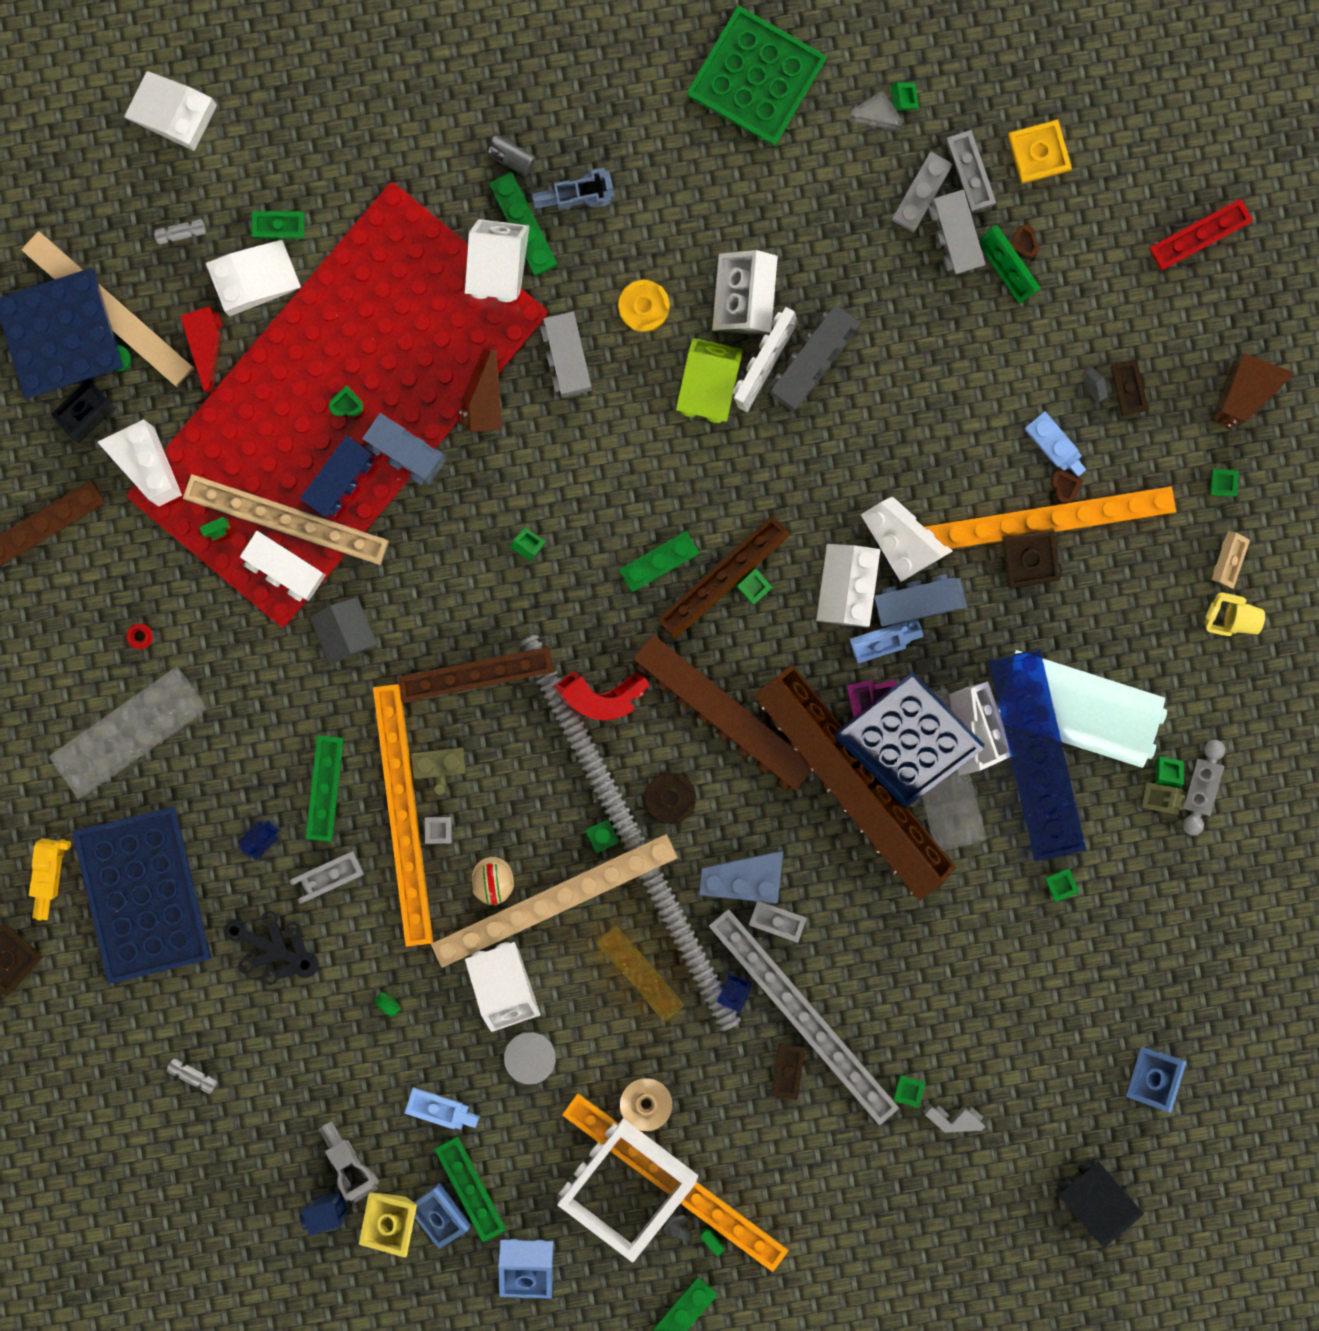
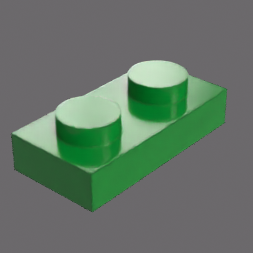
M252 211V238L305 239L304 211Z

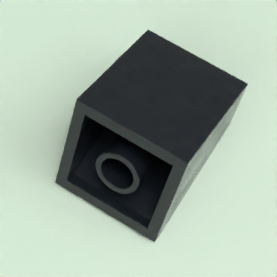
M1096 1158L1092 1160L1086 1159L1078 1166L1077 1169L1079 1171L1072 1177L1066 1176L1058 1183L1057 1186L1059 1188L1055 1192L1095 1240L1105 1248L1143 1216L1144 1213Z

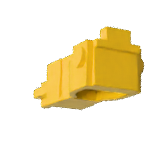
M42 838L35 843L29 896L35 897L32 918H36V920H48L50 901L58 896L62 858L64 857L65 850L70 848L71 841H65L66 839L56 841Z

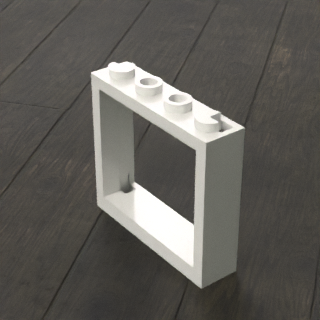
M623 1118L618 1125L613 1123L605 1133L607 1139L603 1144L598 1142L589 1154L592 1158L588 1164L581 1163L574 1173L577 1177L572 1184L567 1182L564 1185L563 1189L559 1192L561 1199L558 1206L633 1263L693 1188L698 1175ZM620 1137L680 1182L632 1243L573 1199Z

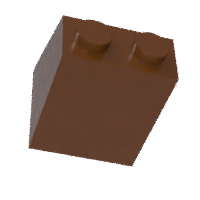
M1242 354L1232 363L1212 419L1217 420V425L1227 429L1236 428L1246 422L1292 377L1293 372L1248 354Z

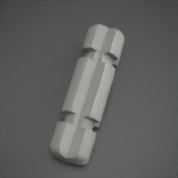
M199 219L192 221V224L186 222L169 226L166 230L164 228L156 229L154 236L158 244L168 243V240L176 241L192 237V234L196 236L205 234L206 229L204 222Z
M176 1059L170 1061L166 1070L168 1073L174 1076L179 1075L181 1080L195 1087L200 1086L201 1090L206 1093H211L214 1090L217 1081L209 1076L207 1078L204 1077L205 1074L188 1065L183 1066V1063Z

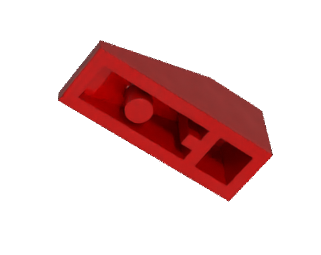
M209 306L180 316L203 390L207 393L213 392L222 336L220 327H223L219 312H214Z

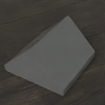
M358 597L331 605L310 617L329 665L378 645Z

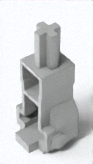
M331 1121L319 1128L322 1137L329 1147L325 1153L339 1174L337 1183L345 1201H354L356 1203L367 1197L370 1192L378 1190L379 1180L375 1173L371 1172L365 1165L360 1164L349 1140H342L333 1122ZM354 1165V1167L359 1169L363 1178H368L369 1181L349 1192L348 1189L353 1185L344 1170Z

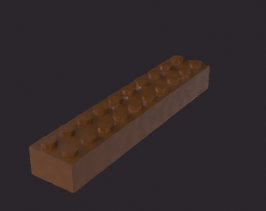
M793 664L754 695L760 708L767 711L774 719L773 722L776 728L786 734L790 739L793 749L802 754L806 759L809 769L819 775L823 780L825 789L835 795L839 800L842 810L851 815L856 822L858 830L868 836L872 841L875 851L884 856L889 863L891 871L895 875L900 876L905 883L906 889L912 896H916L920 901L947 880L956 868L909 808H905L835 738L836 731L843 726Z

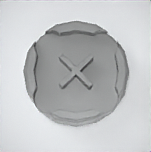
M523 1032L515 1036L508 1043L504 1053V1065L509 1075L516 1081L524 1084H537L545 1080L552 1073L556 1063V1052L551 1041L544 1035L535 1032Z

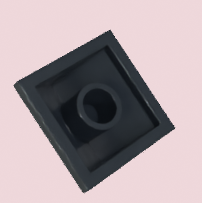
M89 379L51 415L72 440L80 443L116 407Z

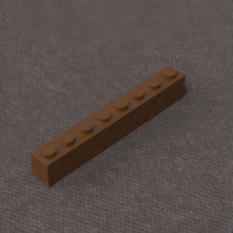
M652 635L633 658L637 662L634 666L645 676L650 673L657 678L655 681L657 686L666 693L670 689L678 695L675 700L686 709L689 706L697 711L695 716L705 725H708L709 722L718 728L715 733L726 742L730 738L738 744L735 748L746 758L752 755L758 760L756 766L767 775L771 771L779 778L776 782L787 791L790 788L797 790L810 774L811 770L807 766L806 759L799 752L795 751L793 747L656 636Z

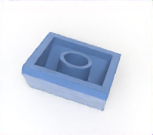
M1141 1047L1126 1097L1171 1113L1186 1062L1180 1058Z
M440 1182L414 1201L417 1204L415 1219L438 1249L469 1230L471 1222Z

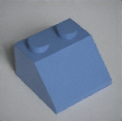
M501 1240L499 1255L500 1297L552 1299L553 1241Z

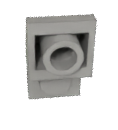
M929 1104L923 1111L944 1132L982 1131L985 1128L983 1123L980 1122L983 1117L972 1107L968 1111L962 1106L950 1121L947 1120L950 1115L939 1105L934 1108Z

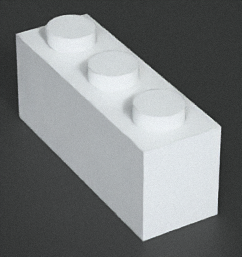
M256 531L240 556L246 561L244 563L245 567L256 574L261 570L267 574L265 580L278 588L280 584L289 588L287 594L298 601H301L302 598L309 601L326 576L258 531Z

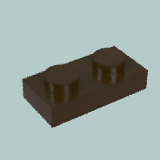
M1137 359L1111 365L1110 369L1122 417L1148 411L1149 408Z
M779 1043L771 1096L798 1099L805 1047Z

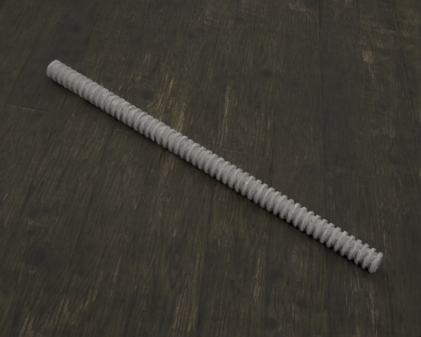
M532 635L519 642L517 647L518 649L521 648L522 652L540 649L543 644L538 642V635ZM558 672L534 676L538 679L536 683L541 685V692H545L544 698L549 700L548 706L553 708L551 710L552 713H556L555 719L560 721V728H564L563 734H567V742H571V749H575L574 755L579 757V764H583L582 770H586V778H590V785H594L593 791L598 793V800H602L601 806H605V814H609V821H613L612 827L617 829V836H621L620 842H624V850L629 852L644 845L645 837H641L640 829L637 830L636 826L638 824L633 822L634 816L629 814V807H625L626 801H622V794H618L617 790L619 788L614 786L615 780L609 777L611 773L606 771L607 765H603V758H599L598 754L600 752L594 748L596 744L590 741L592 737L587 735L588 729H584V722H580V714H576L574 709L564 703L553 688L554 685L561 681V678L556 676ZM660 866L640 875L639 878L644 880L643 886L648 888L646 890L647 893L652 895L650 897L651 901L654 900L656 903L654 904L655 908L658 907L660 910L658 914L663 916L662 922H666V929L671 931L669 933L670 937L673 936L675 939L673 940L674 944L679 946L677 950L682 952L681 958H685L686 966L689 965V973H693V980H697L696 986L701 988L700 994H704L705 1002L708 1001L709 1005L707 1007L713 1011L711 1015L716 1016L715 1022L720 1024L719 1030L726 1031L736 1026L741 1019L736 1017L737 1011L731 1008L733 1004L728 1002L729 996H725V989H721L720 985L722 983L716 979L718 975L712 972L714 968L709 966L710 960H706V953L701 951L703 947L698 945L699 939L693 936L695 932L690 930L691 924L687 923V917L682 915L683 909L678 907L680 903L678 901L675 902L674 898L676 896L671 894L672 888L668 887V881L663 879L664 873H660Z

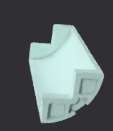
M1018 650L1015 651L1010 662L1005 686L996 705L1002 723L1141 768L1144 767L1147 758L1152 759L1154 756L1156 745L1153 743L1159 724L1164 723L1167 715V709L1163 708L1164 697Z

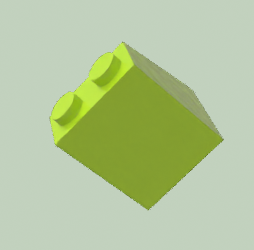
M693 338L688 352L676 411H681V414L687 417H696V415L707 417L708 421L714 423L727 422L743 349Z

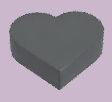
M1092 368L1083 372V380L1089 388L1093 399L1096 402L1106 399L1108 393L1105 378Z

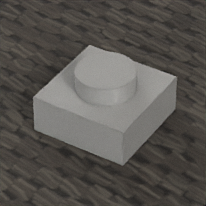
M425 817V844L452 843V817Z

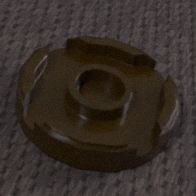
M668 772L660 774L651 780L646 788L644 799L646 808L653 818L662 823L674 824L682 822L690 816L695 808L696 793L689 779L681 774Z

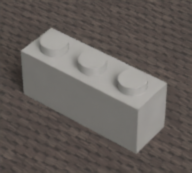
M964 189L930 200L932 205L928 206L932 221H937L939 230L936 231V237L939 245H943L946 255L943 256L946 270H951L952 275L986 265Z
M574 311L544 318L545 326L540 328L543 341H549L551 351H547L546 354L549 367L555 366L557 376L552 377L555 392L560 391L562 397L592 391Z

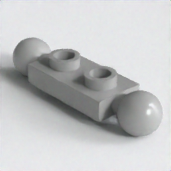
M1211 740L1206 743L1204 747V753L1207 757L1206 761L1197 759L1184 805L1185 810L1192 811L1191 815L1187 816L1183 821V829L1189 835L1200 834L1204 828V822L1201 819L1202 814L1211 816L1225 767L1216 764L1217 760L1221 759L1225 754V746L1219 740Z

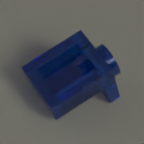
M728 973L717 1002L736 1012H741L750 994L752 984Z

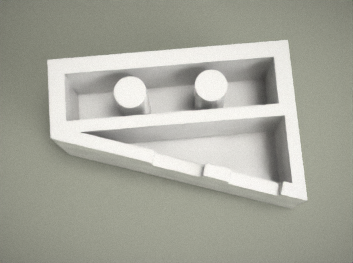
M144 419L98 441L100 446L141 492L156 505L161 506L182 496L156 430Z
M894 497L880 502L861 514L900 582L953 552L948 546H944L934 537V533L929 529L926 530L916 521L917 518Z
M988 682L969 686L949 694L951 711L985 744L984 750L958 768V776L981 771L1014 756Z

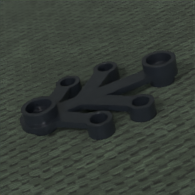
M266 911L261 917L262 923L268 927L272 942L248 931L245 923L241 920H232L226 924L225 935L228 939L232 941L242 939L268 952L254 958L246 957L240 960L238 967L242 973L248 974L257 967L280 959L291 964L278 970L268 969L264 971L262 980L265 984L273 985L278 979L293 974L307 978L317 972L319 967L318 958L306 950L301 936L302 928L298 922H290L285 927V933L288 937L292 938L296 953L286 949L277 923L278 915L275 911ZM268 913L274 916L273 923L266 922L265 917ZM290 925L297 926L298 932L295 935L289 932ZM232 926L239 928L238 935L231 934L230 929ZM302 960L309 961V969L305 970L301 967ZM244 961L251 963L250 970L243 968L242 964ZM268 972H272L275 975L273 982L266 979Z

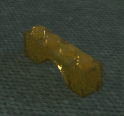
M617 924L596 941V944L632 982L664 1022L685 1006L682 999Z

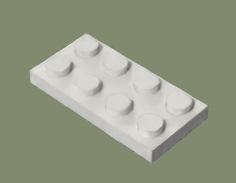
M785 307L782 313H777L772 322V326H774L770 335L766 334L759 345L760 353L757 358L752 357L747 365V376L744 381L740 379L736 384L733 394H735L734 399L741 410L749 411L798 325L795 311Z

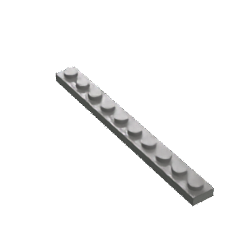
M727 909L715 919L709 927L875 1121L881 1125L899 1109L896 1103L733 913Z

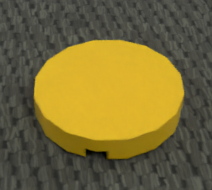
M645 279L634 281L626 286L620 295L618 303L620 317L624 323L631 329L641 332L652 331L661 326L668 317L670 307L668 295L663 287Z

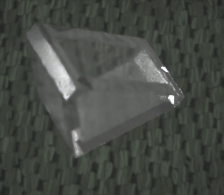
M884 91L852 109L849 119L852 122L900 132L903 122Z

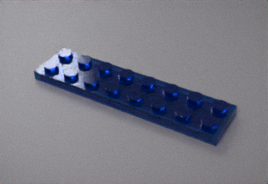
M1040 648L988 660L1035 862L1086 850Z

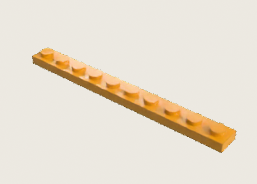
M1171 486L926 526L924 528L934 533V537L944 546L956 549L1002 541V536L1051 528L1055 532L1171 514L1176 512Z
M395 684L373 687L405 945L407 947L433 943L400 686Z
M577 1093L562 1114L600 1144H603L607 1139L605 1133L613 1123L619 1124L579 1093ZM622 1137L610 1150L668 1195L680 1183ZM697 1181L681 1202L683 1206L772 1272L788 1252L786 1247Z

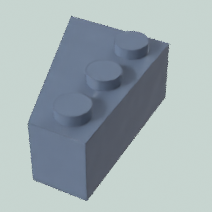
M379 413L362 438L368 443L365 447L377 456L380 453L384 454L389 458L387 463L399 471L402 467L411 472L408 477L420 485L423 482L430 485L447 460L442 452L433 449L423 440L415 437L381 413Z
M947 574L932 577V583L922 585V580L906 583L907 588L897 590V586L881 589L882 594L875 596L881 626H890L954 610L967 609L961 578L947 579Z
M780 850L702 867L699 895L778 903L783 851Z

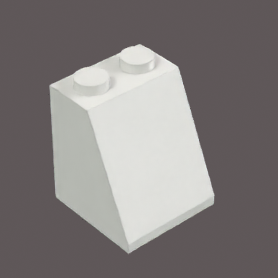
M477 220L469 232L466 294H472V297L484 299L487 296L497 297L502 302L517 300L521 292L529 225Z
M515 942L501 943L496 946V949L487 952L478 951L465 959L481 1016L491 1032L540 1016L531 984Z

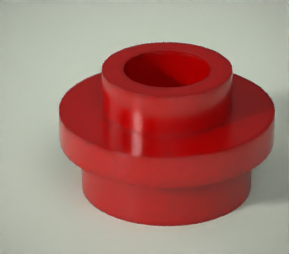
M134 624L127 631V642L135 649H145L152 643V630L145 624ZM143 632L144 639L140 642L137 641L136 634Z

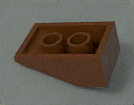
M482 349L461 401V409L457 411L459 425L462 424L463 429L467 431L502 430L496 350Z

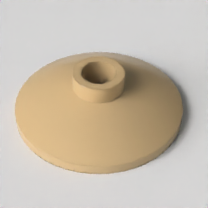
M650 1078L638 1079L630 1083L622 1093L620 1100L621 1114L626 1121L640 1131L658 1129L670 1117L672 1111L671 1095L668 1089L657 1080ZM649 1099L651 1106L649 1108L642 1107V1100Z

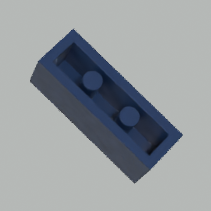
M346 436L300 499L327 519L331 515L335 517L343 507L341 501L346 494L352 495L358 487L359 483L356 481L361 474L366 475L373 467L374 462L372 460L374 456L357 442Z
M337 1190L311 1198L302 1209L303 1214H300V1222L303 1230L307 1229L309 1236L340 1227L349 1215L341 1191Z

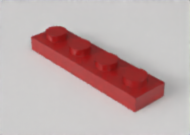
M1239 199L1151 246L1149 251L1160 271H1163L1253 222V219L1242 199Z

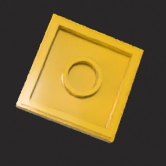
M1058 120L1007 134L1021 184L1071 171L1072 167Z

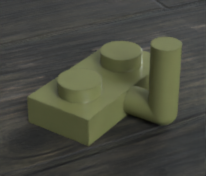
M464 748L411 753L414 779L435 777L436 786L434 791L438 795L445 794L447 791L445 776L466 774Z

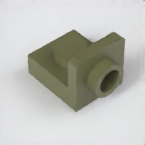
M1147 782L1142 808L1179 815L1180 810H1183L1185 805L1184 790Z

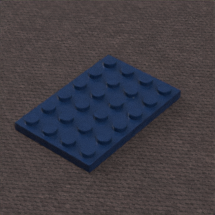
M176 807L72 831L108 984L212 959Z

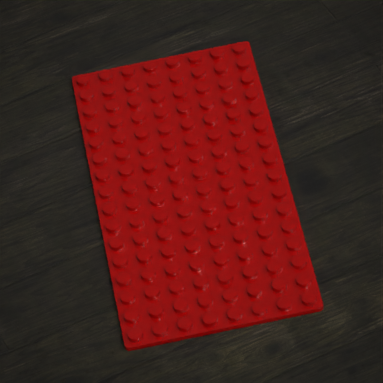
M390 183L164 449L182 496L158 506L150 501L134 484L127 493V497L279 626L284 627L308 600L304 598L301 601L296 600L287 594L289 588L280 584L278 588L265 580L267 574L261 570L256 574L244 566L246 561L240 556L256 531L324 573L326 576L320 585L346 554L184 500L183 497L191 474L327 519L301 500L300 497L346 436L365 448L368 443L362 438L379 413H381L415 437L423 440L433 449H436L458 423L457 411L461 409V401L482 349L488 348L497 351L499 374L544 321L548 312L523 289H521L517 300L511 302H502L497 297L490 296L478 299L472 297V294H466L468 244L397 184ZM346 385L363 403V412L358 417H349L347 414L343 417H337L329 410L331 399ZM371 451L369 452L374 456L372 460L374 462L373 467L366 475L361 474L356 481L359 483L356 490L350 496L346 494L341 501L343 504L341 510L335 517L331 515L327 520L366 532L410 480L408 476L411 472L403 467L400 471L387 463L389 459L382 453L377 456ZM222 517L228 519L231 529L226 531V536L217 540L203 537L200 526Z

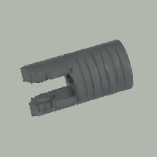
M492 136V147L488 148L487 155L526 177L535 162L536 156L500 136Z

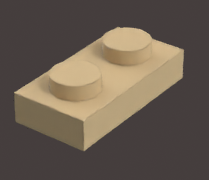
M1227 532L1226 538L1222 543L1218 562L1214 567L1212 581L1224 587L1234 589L1250 542L1249 539L1236 532Z

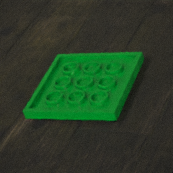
M738 5L688 89L686 96L776 147L828 56Z

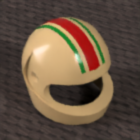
M489 857L481 860L475 866L472 874V892L475 897L488 905H496L507 900L513 891L514 880L511 868L504 860L497 857Z

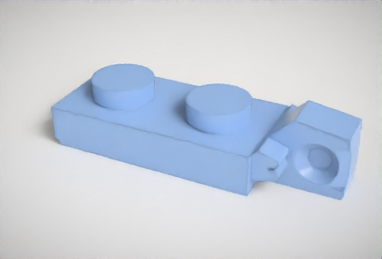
M1046 411L1025 428V431L1057 468L1063 471L1068 468L1076 477H1079L1086 471L1085 467L1078 460L1082 457L1078 452L1079 450Z
M914 620L898 623L851 638L850 643L856 663H862L906 649V644L912 640L922 638L923 632L919 621Z
M415 1087L412 1088L405 1114L451 1129H462L463 1124L476 1128L480 1117L467 1112L469 1106L463 1105L461 1102Z

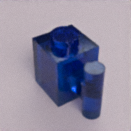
M259 820L237 843L242 847L241 850L246 855H250L255 861H258L281 839L277 834L280 830L270 820L267 822Z

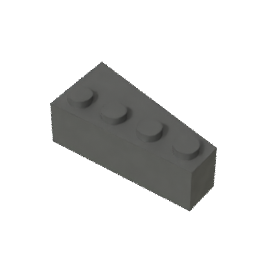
M835 304L829 313L825 312L817 322L819 327L814 334L809 332L802 341L801 345L804 347L797 355L794 352L785 365L788 368L784 374L778 373L770 383L772 387L770 395L795 413L855 335L861 323Z

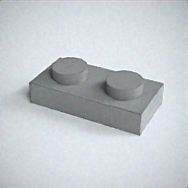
M757 901L748 925L798 943L807 918Z

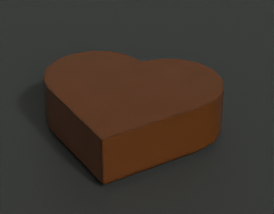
M1029 225L1020 226L1010 241L1018 256L1024 259H1032L1039 252V244L1034 240V229Z
M1060 470L1055 472L1051 476L1050 481L1052 487L1056 490V500L1061 504L1072 502L1084 480L1067 471Z

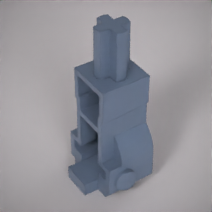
M602 167L593 169L579 180L554 183L555 189L532 194L535 209L558 204L560 210L579 204H585L589 207L610 205L614 191L609 170L605 171V168ZM600 177L604 198H599L598 193L580 196L578 187H583L584 183L595 181V178Z

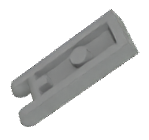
M354 851L297 876L289 880L291 885H295L301 881L307 894L298 899L299 904L364 875V872Z

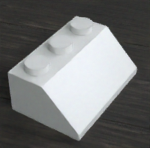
M758 250L719 254L713 331L742 334L771 333L778 256Z
M827 544L816 621L861 628L870 627L880 549L855 545Z

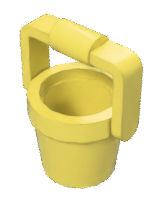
M1218 593L1206 614L1205 626L1208 632L1231 636L1232 633L1259 634L1264 625L1265 612L1263 609L1246 604V599L1243 597ZM1222 601L1229 602L1224 616V627L1212 625L1219 613Z

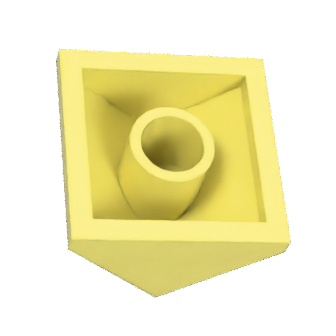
M370 1192L359 1245L407 1257L417 1204L405 1196Z

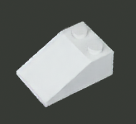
M147 71L124 117L195 151L217 105L211 97L193 88Z
M283 240L230 253L206 263L223 309L228 316L301 288Z

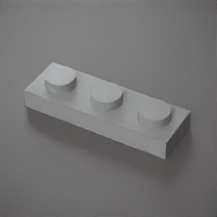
M969 130L948 137L946 143L962 189L965 191L970 212L972 213L995 205L996 200L972 131Z
M930 151L893 216L892 221L915 232L928 206L931 204L930 200L934 199L953 164Z

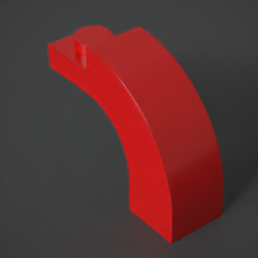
M573 671L554 685L553 688L564 703L580 714L596 720H612L623 717L635 710L630 701L641 697L645 692L644 690L650 685L645 677L635 672L613 690L606 693H594L583 677Z

